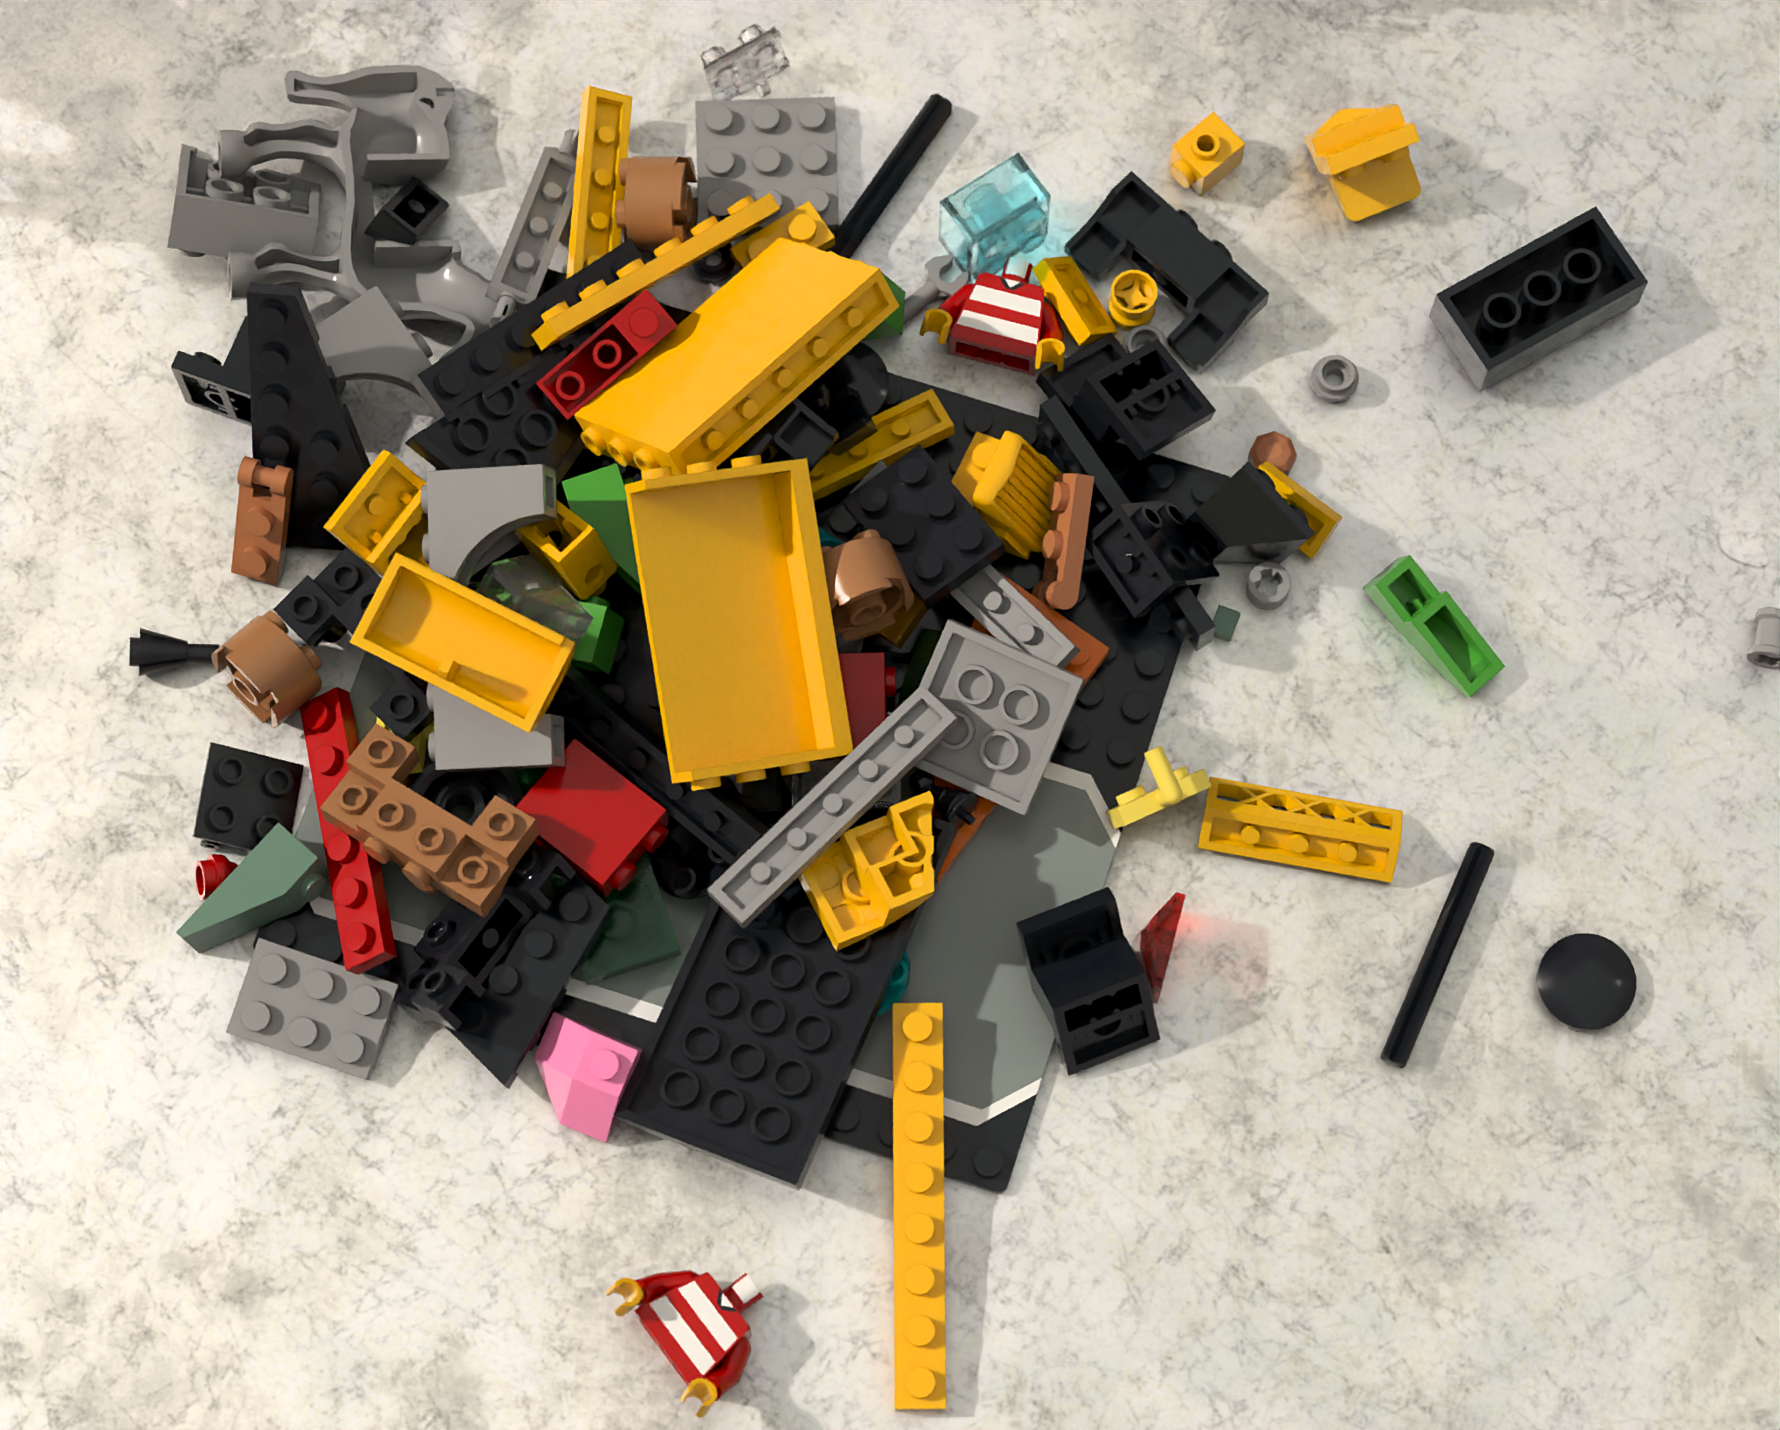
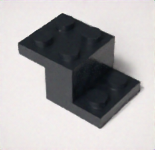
M245 316L223 366L218 359L207 353L195 352L194 355L178 350L171 369L186 403L251 426L247 316ZM346 381L336 383V389L340 397L346 386Z
M1109 333L1064 359L1063 371H1057L1058 366L1054 364L1041 371L1035 381L1049 399L1055 395L1059 398L1095 452L1121 438L1139 461L1210 421L1216 412V409L1158 338L1128 354L1116 337Z
M1109 887L1016 923L1032 991L1054 1030L1061 1063L1068 1076L1160 1040L1146 972L1123 934L1117 902Z

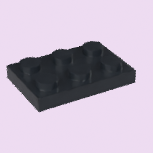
M920 444L842 499L846 511L863 531L877 530L881 538L891 543L912 591L927 609L1006 553L1004 543Z

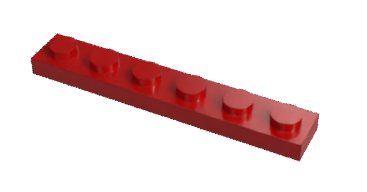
M335 687L306 702L300 707L345 970L359 975L397 957L380 862L365 852L362 848L363 843L325 821L320 807L349 771L346 760L359 745L350 693Z

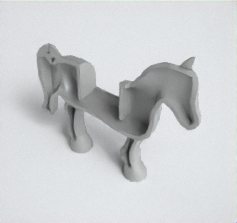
M419 65L370 66L329 77L311 76L300 71L291 70L285 77L287 98L290 102L329 106L349 112L345 122L333 127L314 119L299 120L285 124L254 122L245 131L219 130L218 164L220 178H238L251 166L273 159H300L322 165L333 171L346 191V205L340 244L332 256L307 254L277 242H269L255 254L229 252L228 289L230 301L247 299L246 292L250 282L264 284L283 282L307 283L332 292L349 302H352L376 285L383 295L389 291L399 302L405 313V316L400 320L433 319L450 322L466 328L460 341L439 360L493 327L490 324V319L498 303L485 297L491 281L463 265L459 240L417 241L412 245L396 241H377V238L364 234V231L375 217L372 185L406 184L412 176L423 181L434 177L444 170L450 160V145L444 124L456 96L452 83L441 75Z

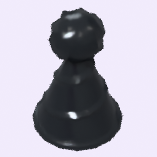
M917 770L911 775L909 780L911 791L917 795L930 791L933 795V806L936 814L939 815L941 820L955 824L957 830L965 823L968 825L974 823L976 818L971 813L977 807V794L936 786L933 775L924 770Z

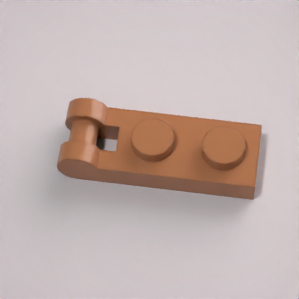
M247 456L241 461L237 476L239 494L231 573L275 585L282 578L293 486V469L277 465L275 469L262 466L261 460ZM259 485L270 487V490L259 487Z
M1057 473L1056 482L1050 489L1049 507L1052 510L1050 527L1042 543V553L1045 558L1043 579L1035 584L1032 595L1051 608L1065 610L1072 608L1077 603L1095 476L1078 473Z

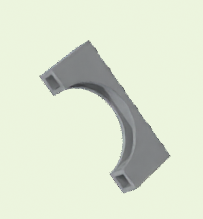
M375 285L317 324L316 329L320 336L318 343L327 366H331L337 383L355 379L380 380L404 387L422 398L411 380L417 374L432 366L428 358L433 356V353L421 334L416 331L411 335L400 320L405 316V313L391 292L388 291L383 295ZM514 532L507 535L487 552L477 565L471 578L522 543Z
M543 464L426 471L427 484L422 485L421 488L422 510L425 514H428V534H424L422 539L423 558L427 564L429 563V569L467 587L479 562L499 541L514 531L530 524L557 519L555 469ZM431 683L428 684L427 704L429 710L434 712V732L429 734L428 751L431 761L435 762L436 770L466 772L565 767L564 717L545 714L534 731L528 733Z

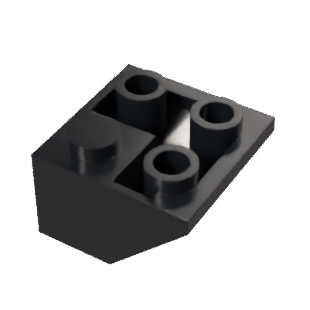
M1249 461L1186 519V526L1197 541L1208 548L1214 560L1249 563L1273 562L1281 564L1315 533L1308 526L1309 523L1305 514L1295 505L1288 504L1275 490V484L1270 476L1261 469H1255Z

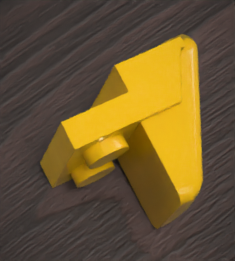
M1388 104L1378 109H1339L1314 134L1304 137L1319 173L1327 175L1343 214L1348 220H1362L1413 200L1420 195L1421 186L1409 156L1410 150L1408 148L1409 145L1419 142L1420 139L1414 123L1404 121L1399 104Z
M1006 430L999 440L976 432L951 482L1004 543L1007 553L1028 560L1032 551L1042 552V543L1050 527L1052 512L1049 507V492L1052 485L1056 482L1057 473L1062 472L1046 456L1039 454L1019 434Z
M382 450L323 528L382 576H384L395 553L429 568V563L425 562L422 553V539L424 534H428V514H425L422 510L421 488L422 485L427 483L391 452Z

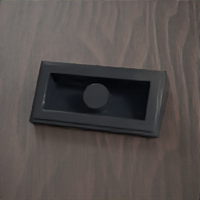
M412 176L379 210L364 231V234L375 238L414 245L450 205L417 177Z

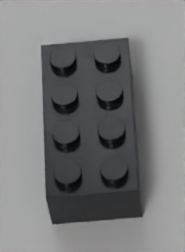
M1595 206L1436 294L1429 318L1479 392L1638 305L1648 281Z

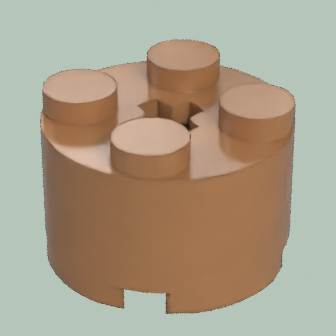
M633 156L632 158H622L620 161V182L622 186H625V200H617L616 224L618 228H624V242L631 238L639 251H654L675 237H678L681 243L694 237L690 230L697 225L698 198H693L691 186L688 185V183H697L692 158L680 156Z
M877 530L862 531L852 541L834 548L829 546L821 547L834 632L842 634L844 641H854L874 635L877 631L896 622L893 613L902 606H904L906 613L912 607L914 594L895 551L889 541L880 537Z
M269 610L263 616H256L211 654V659L218 673L226 668L230 674L232 681L226 686L235 698L259 721L265 723L271 718V727L277 728L321 690L322 681L316 671L322 667V663L309 646L302 644L298 647L287 635L289 630L283 620L276 613Z

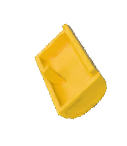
M395 553L350 640V643L528 733L534 731L545 715L570 666L576 649V643L398 553Z

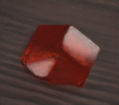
M1178 892L1138 932L1131 946L1146 972L1151 999L1154 1004H1158L1186 896Z

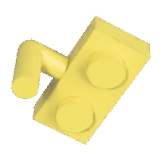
M1162 745L1145 752L1144 756L1158 788L1146 793L1143 785H1140L1117 795L1116 800L1119 805L1105 811L1112 828L1116 829L1129 825L1212 787L1205 770L1201 769L1188 773L1186 766L1172 770Z

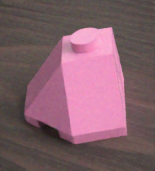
M553 1012L534 1059L560 1124L607 1143L617 1121L614 1113L644 1049L562 1014Z

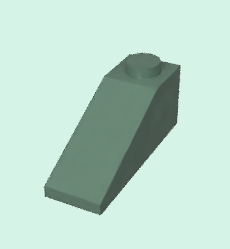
M278 822L176 933L193 949L201 953L297 912L307 902L315 900L324 891L329 879L328 867Z

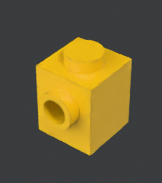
M1212 112L1172 145L1169 162L1170 171L1184 188L1191 187L1202 197L1242 163L1245 143Z

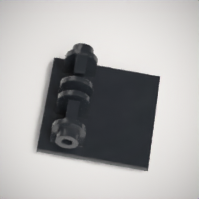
M210 742L192 837L201 839L200 845L209 849H219L220 844L252 851L278 822L292 834L304 765Z

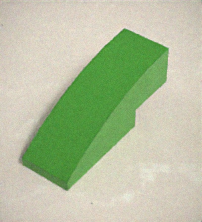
M1411 555L1397 558L1362 588L1402 636L1466 697H1471L1505 667L1448 592H1439Z

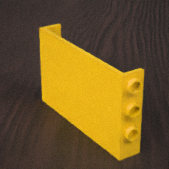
M779 237L685 318L676 328L574 414L583 429V432L580 434L581 439L595 455H606L615 459L624 467L630 465L641 471L671 467L672 476L687 474L686 465L716 461L718 467L900 306L880 268L867 265L860 260L855 261L839 256L832 251L826 252L810 247L806 243H798Z
M761 455L732 459V468L717 470L716 461L686 465L687 474L672 476L671 467L655 468L641 471V481L624 485L672 783L690 781L692 791L722 786L720 776L732 774L736 775L737 783L766 779L765 769L779 766L781 776L811 771L809 761L849 755L853 751L807 458L762 464Z

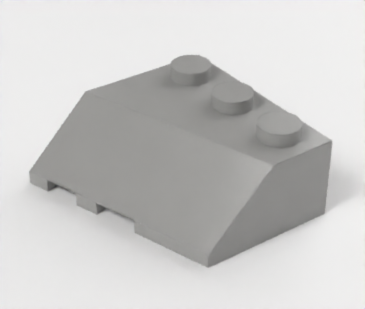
M182 144L167 248L177 249L180 254L189 257H202L208 254L224 257L228 261L229 252L255 254L269 242L283 243L294 250L313 255L319 220L320 184L270 169L258 170L255 174L245 172L238 178H220L218 161L212 162L196 157L197 148Z

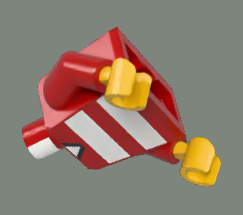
M1017 257L1007 258L1001 276L986 272L980 273L974 284L963 285L937 309L932 308L925 312L919 335L924 336V333L928 331L939 334L938 343L944 345L950 331L948 354L1035 376L1037 369H1040L1041 364L1045 362L1054 363L1058 366L1057 371H1063L1065 345L1063 344L1064 335L1054 307L1044 302L1045 289L1028 283L1033 266L1024 259Z
M692 1270L655 1273L637 1280L627 1277L621 1278L606 1291V1296L618 1293L625 1299V1303L621 1304L614 1311L617 1316H624L636 1305H641L634 1310L638 1321L688 1386L680 1401L684 1403L687 1398L696 1397L703 1403L696 1413L698 1418L705 1417L713 1403L740 1382L752 1350L749 1338L752 1336L751 1328L741 1314L763 1298L756 1284L746 1273L723 1290L708 1272L699 1275Z

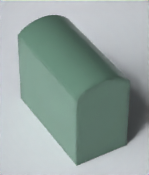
M1219 605L1213 619L1216 625L1213 637L1227 642L1231 641L1241 615L1240 612Z

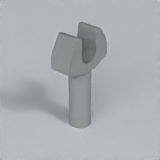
M952 255L937 256L925 263L924 274L926 276V283L905 299L903 325L934 300H947L963 285L969 283L968 272L962 273L952 282L941 280L940 276L953 266Z

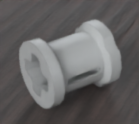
M1774 607L1759 608L1754 618L1758 625L1754 646L1748 648L1747 659L1760 667L1780 669V609Z

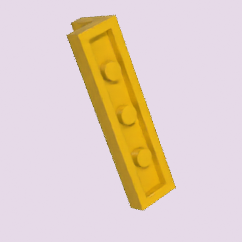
M1209 777L1212 787L1207 789L1198 848L1392 883L1401 844L1403 811ZM1217 796L1234 798L1239 800V802L1217 799ZM1271 806L1284 807L1287 811L1273 809ZM1320 814L1333 816L1336 819L1322 818ZM1368 823L1390 826V830L1373 827Z

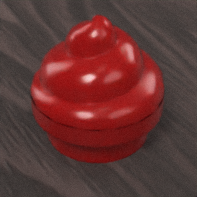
M212 854L207 857V860L197 861L195 866V884L200 900H206L238 865L229 861L226 856L221 854Z

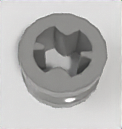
M1265 562L1255 566L1249 574L1246 586L1247 598L1258 609L1266 611L1277 609L1287 600L1291 586L1290 575L1284 567L1277 563ZM1262 577H1271L1270 583H1273L1274 580L1279 582L1275 595L1267 596L1266 589L1262 593L1258 591L1257 588L1260 587Z

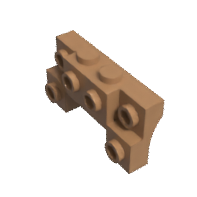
M375 723L346 760L349 771L320 807L325 821L363 843L362 848L378 862L386 864L388 860H391L402 867V873L417 886L427 888L430 884L485 918L498 901L517 863L540 834L536 819L495 795L474 824L470 826L402 784L420 761L416 747Z

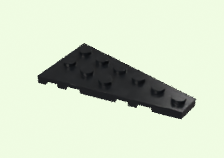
M250 282L246 296L253 458L261 460L262 466L275 469L277 465L291 468L294 471L286 546L344 550L346 546L323 527L371 466L348 407L346 404H342L336 389L337 379L332 367L326 364L318 343L320 336L300 287ZM259 485V487L270 490V487Z
M633 299L558 341L555 345L490 385L463 405L444 415L440 420L412 436L405 444L438 470L543 464L555 469L557 487L586 446L580 436L583 429L574 415L567 420L537 386L536 382Z

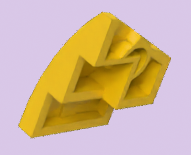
M930 791L890 806L887 814L883 817L847 830L841 835L838 842L833 843L798 877L836 951L885 928L933 896V795Z

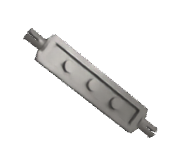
M568 129L564 133L560 148L545 147L485 294V297L498 303L490 319L491 326L499 323L502 315H504V319L515 311L535 300L573 205L579 131L573 144H570L575 130Z

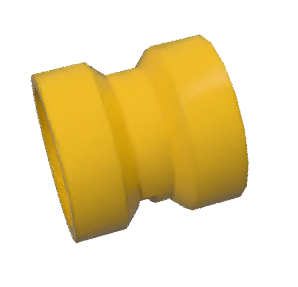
M1128 270L1122 272L1114 279L1111 285L1108 314L1111 321L1118 328L1130 331L1134 327L1151 323L1155 314L1158 288L1155 280L1149 274L1141 270Z

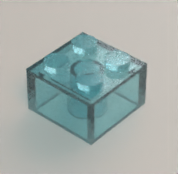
M1018 152L940 201L939 242L948 254L953 256L954 262L962 273H969L970 283L975 281L978 275L983 272L995 275L1004 268L1007 258L1013 257L1021 251L1024 254L1032 252L1044 242L1048 232L1051 195Z

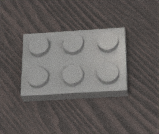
M258 938L226 1033L365 1080H370L396 1004L395 999L398 997L402 985L364 972L357 975L346 971L343 965Z

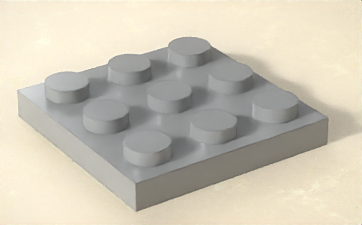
M835 97L695 101L698 224L711 216H715L718 222L729 217L727 209L748 195H751L753 200L757 201L771 193L780 210L763 224L744 235H753L807 201H810L832 233L836 232L839 228Z
M948 619L919 687L923 685L957 717L958 724L915 767L970 792H974L1019 814L1027 815L1086 678L955 620Z

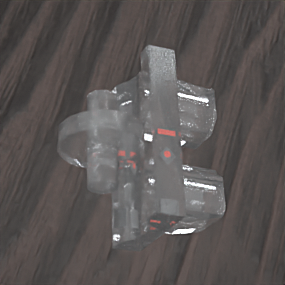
M753 24L741 31L738 37L740 46L727 53L722 47L715 45L701 54L703 69L712 98L715 101L731 100L751 89L762 99L771 94L768 80L790 67L789 60L782 46V36L775 27L765 31L759 25Z

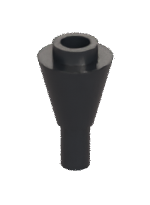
M140 628V637H130L129 666L139 667V676L186 666L187 663H212L211 654L220 647V644H188V641Z

